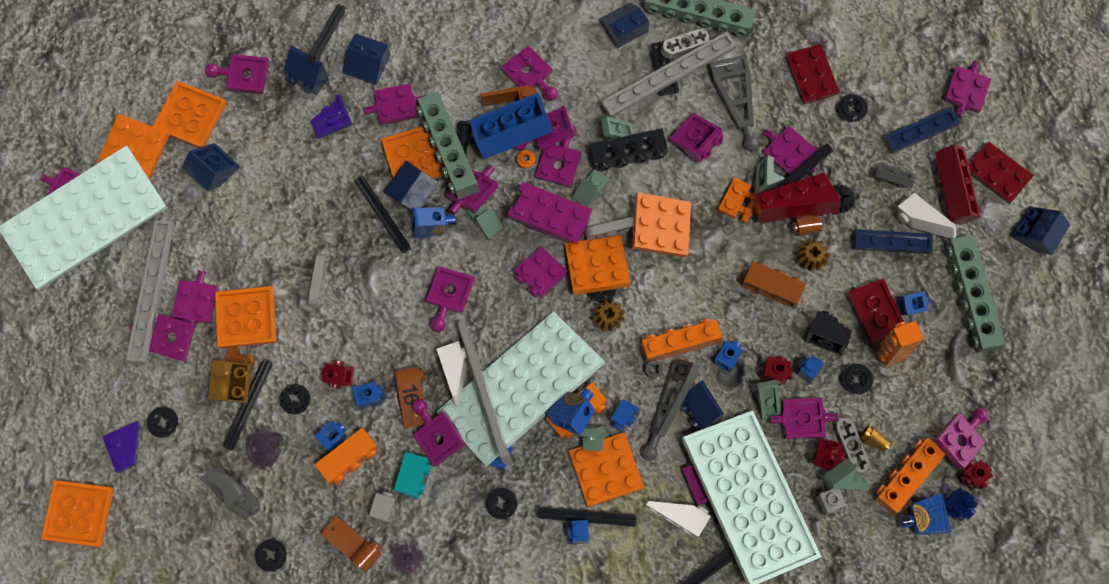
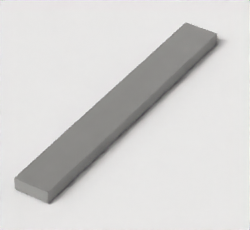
M726 31L601 101V104L609 117L612 118L736 49L737 45Z
M154 220L125 362L128 364L146 365L175 225L173 221Z
M463 320L458 322L460 334L500 459L503 464L508 465L512 461L469 328Z

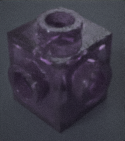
M412 543L401 545V549L392 551L395 568L398 573L406 571V574L418 572L417 568H422L421 562H424L422 549L419 550L416 545L413 546ZM412 556L411 560L407 561V558Z

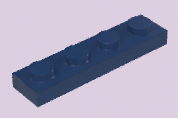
M952 107L885 135L884 140L892 154L954 128L960 124V121Z
M856 229L855 250L932 254L933 234Z

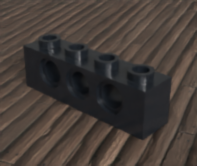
M663 128L590 144V154L594 169L601 172L607 171L611 167H625L630 163H644L648 159L654 158L659 160L667 156L668 151ZM649 145L651 149L645 150L643 146ZM631 149L633 153L627 154L625 150ZM608 153L615 154V157L609 158L606 155Z

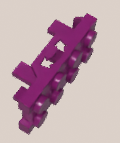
M522 182L519 193H521L515 207L511 206L508 217L522 222V225L557 238L563 242L567 240L578 245L589 223L592 209Z

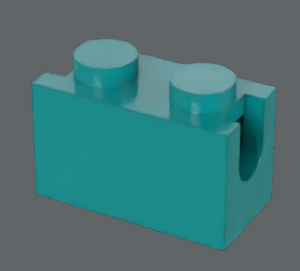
M405 452L394 488L395 493L419 499L420 495L424 494L426 489L425 477L430 475L432 468L428 458Z

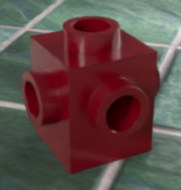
M768 356L762 380H777L778 386L785 385L787 379L791 380L793 368H790L791 361H787L785 357L775 356V358Z
M340 360L325 363L322 369V382L329 383L331 388L340 389L341 386H352L354 366L344 365V361Z
M819 438L814 453L813 465L822 467L825 470H831L845 459V453L842 452L843 444Z
M982 459L977 463L972 460L965 467V471L959 474L962 477L963 483L971 491L977 487L980 490L990 484L988 480L993 477L992 469Z

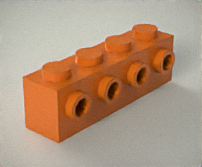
M705 319L700 321V324L694 326L687 324L682 326L680 330L674 331V329H669L659 336L652 334L644 337L641 348L646 364L650 361L663 360L721 343L722 334L717 319L712 321L711 319Z
M916 320L907 324L900 322L894 325V329L889 331L890 334L882 341L877 354L885 366L907 359L924 340Z
M926 438L924 441L919 440L913 447L915 452L911 456L907 454L901 461L903 465L899 471L895 469L888 477L891 481L887 486L883 484L876 492L878 496L875 501L893 516L901 510L946 455L929 438Z

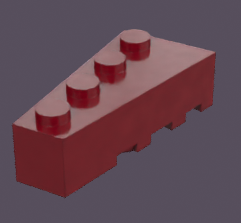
M824 172L754 195L753 210L760 223L784 221L786 218L791 217L802 219L803 216L809 215L820 217L826 213H832V215L839 214L841 200Z

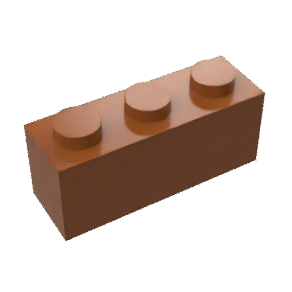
M752 262L742 287L796 309L806 283L798 277L785 275L781 270L770 269L762 262Z

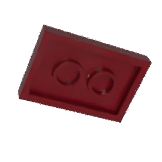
M821 44L786 53L785 57L803 104L839 94L840 91Z
M989 141L969 163L971 176L1009 205L1034 176Z
M884 278L847 293L871 346L885 340L886 336L890 334L889 331L894 329V325L904 322Z

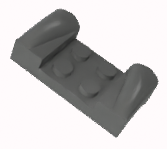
M211 468L200 478L224 503L223 506L245 520L260 510V502L254 494L226 473Z

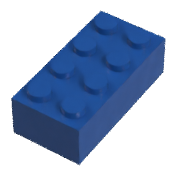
M539 93L469 120L476 144L484 159L553 132Z

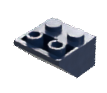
M1029 206L1012 232L1011 237L1037 253L1052 255L1070 227V224L1062 211Z

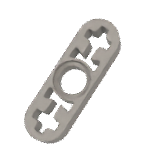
M697 29L667 39L662 44L660 52L666 58L690 52L707 43L709 34L703 29ZM681 40H686L689 43V47H684L681 44Z
M634 217L589 227L585 230L586 238L590 240L632 232Z
M318 253L316 255L308 299L309 307L319 308L321 305L328 267L327 254Z
M842 418L835 426L840 443L843 444L846 458L854 465L857 463L856 456L854 458L851 456L859 452L861 453L858 459L860 462H864L865 465L862 466V469L857 467L856 472L863 474L870 466L869 459L853 421L849 418ZM842 423L849 425L850 428H848L847 432L849 435L853 434L854 436L844 440L843 437H846L847 434L845 430L840 429ZM848 441H855L858 448L856 451H850L847 448Z

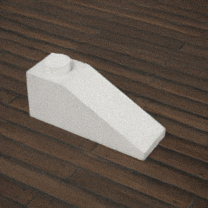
M916 193L898 206L899 220L904 224H908L911 228L953 239L956 237V225Z
M459 341L437 348L456 406L460 405L467 370L465 359L468 358L465 347L461 348Z
M648 501L646 504L647 509L695 539L699 537L711 517L708 515V511L701 506L695 507L694 505Z

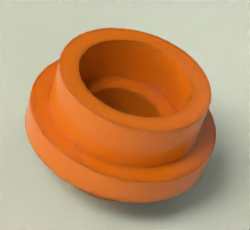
M523 150L518 154L517 162L522 168H530L535 164L536 157L532 151ZM525 156L530 158L528 161L523 160Z

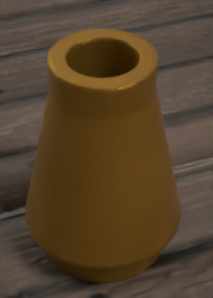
M867 425L860 434V439L863 440V443L884 452L891 444L874 426Z

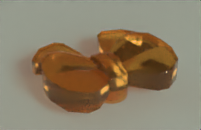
M235 346L227 351L223 361L252 364L253 369L256 359L250 354L242 355L240 349Z

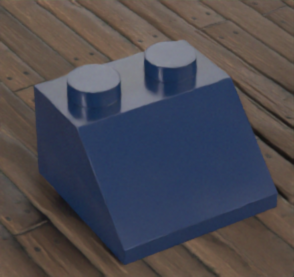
M631 2L599 18L600 23L617 49L649 32V20L641 8Z
M355 33L347 48L343 74L377 86L391 56L389 46Z
M294 46L290 47L283 69L286 80L292 85L297 84L301 86V89L308 94L318 95L329 79L323 62L319 60L316 63L309 62L307 53Z
M212 143L189 151L182 169L197 181L202 188L210 191L226 182L239 169L240 165L219 146Z
M406 160L385 192L413 211L414 208H421L438 182Z
M703 380L688 391L681 405L682 411L685 414L688 413L691 417L690 423L693 428L699 431L718 424L724 415V412Z

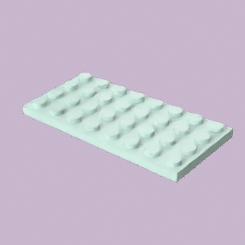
M126 145L0 225V233L35 288L40 290L168 207Z
M554 311L483 371L507 448L540 421L567 392H573L605 364L604 360ZM474 379L463 388L460 405L456 406L452 398L436 412L438 415L442 412H447L467 447L487 467L499 456Z
M753 410L682 438L747 584H760L821 558L820 552Z

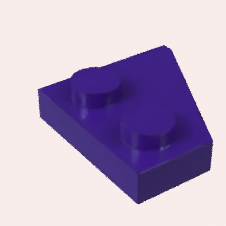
M340 94L335 96V101L330 106L326 105L322 112L311 120L318 139L353 125Z
M138 421L102 437L116 473L123 472L137 464L138 430L141 426Z

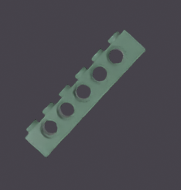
M645 0L644 10L652 14L658 13L668 18L681 19L686 23L700 24L705 28L711 27L721 32L727 31L739 37H749L756 14L754 9L720 0ZM661 1H667L668 3L663 4Z
M439 91L418 98L419 106L417 110L420 118L423 116L425 118L423 125L426 132H430L432 135L429 137L432 147H437L438 152L435 153L439 163L443 162L444 164L442 171L445 178H449L451 183H448L451 193H456L457 198L461 199L479 192L477 181Z
M970 235L951 239L946 246V253L951 258V271L956 276V288L962 297L961 306L967 314V327L973 335L972 345L977 349V353L1001 349L1005 345V340L975 237ZM960 255L965 256L967 261L961 260ZM965 273H969L972 279H968ZM970 291L976 292L978 297H973ZM975 309L981 310L983 316H979L975 312ZM981 327L986 328L987 331H988V334L982 333V331H981L980 328H981Z

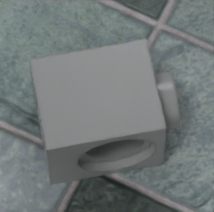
M838 488L823 492L816 497L824 516L846 507V503Z
M382 491V494L376 493L369 517L391 524L398 502L393 498L394 494Z

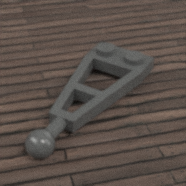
M746 55L711 62L709 66L713 81L738 129L744 130L746 137L744 147L748 151H755L759 146V142L753 137L750 128L754 126L751 75ZM744 76L746 97L731 100L722 80ZM747 106L748 120H741L736 107Z
M674 359L651 429V433H653L650 444L642 450V456L645 460L653 461L657 458L658 451L656 447L661 437H665L693 381L698 376L700 365ZM676 380L682 381L671 405H669Z

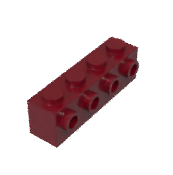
M953 144L936 151L935 162L940 172L939 180L943 186V198L947 203L949 220L952 223L962 225L980 218L965 148Z

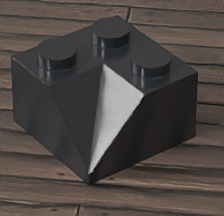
M818 310L804 342L841 356L849 344L852 330L848 329V326L839 323L837 317H834L832 313Z

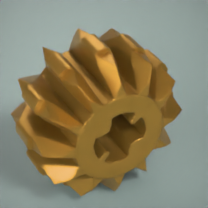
M814 238L811 243L807 239L805 245H800V251H798L797 256L800 257L799 264L805 263L804 269L810 266L811 271H815L816 267L821 270L823 265L828 264L829 261L827 259L830 258L831 254L827 252L828 246H822L823 241L817 243L816 238Z
M606 299L603 300L604 305L598 303V309L593 310V314L596 315L593 317V321L598 322L597 328L604 326V332L607 331L608 327L614 332L615 326L621 328L620 322L625 321V317L622 316L625 314V310L620 309V303L614 305L615 300L613 299L610 304H608ZM612 313L611 318H606V315Z

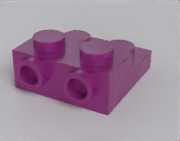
M692 113L669 139L672 144L684 150L687 156L701 163L703 159L707 160L711 156V150L715 146L718 147L722 144L724 136L720 127Z
M542 247L530 258L527 257L514 270L515 279L521 285L526 284L529 287V292L534 297L539 296L541 299L568 274V270Z

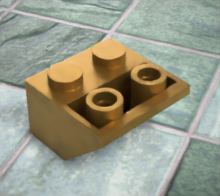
M213 360L208 399L248 403L252 364Z

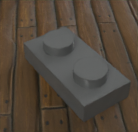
M881 163L878 164L875 176L882 181L895 182L900 187L912 188L915 180V174Z

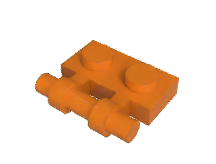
M734 177L718 212L733 219L739 213L743 215L741 221L747 224L755 213L753 202L756 193L749 192L752 185ZM745 199L750 201L747 207L742 206Z

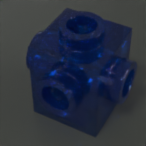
M960 487L954 490L944 501L948 515L954 520L959 521L965 518L969 520L976 513L974 508L978 505L974 501V496L967 491L964 492Z

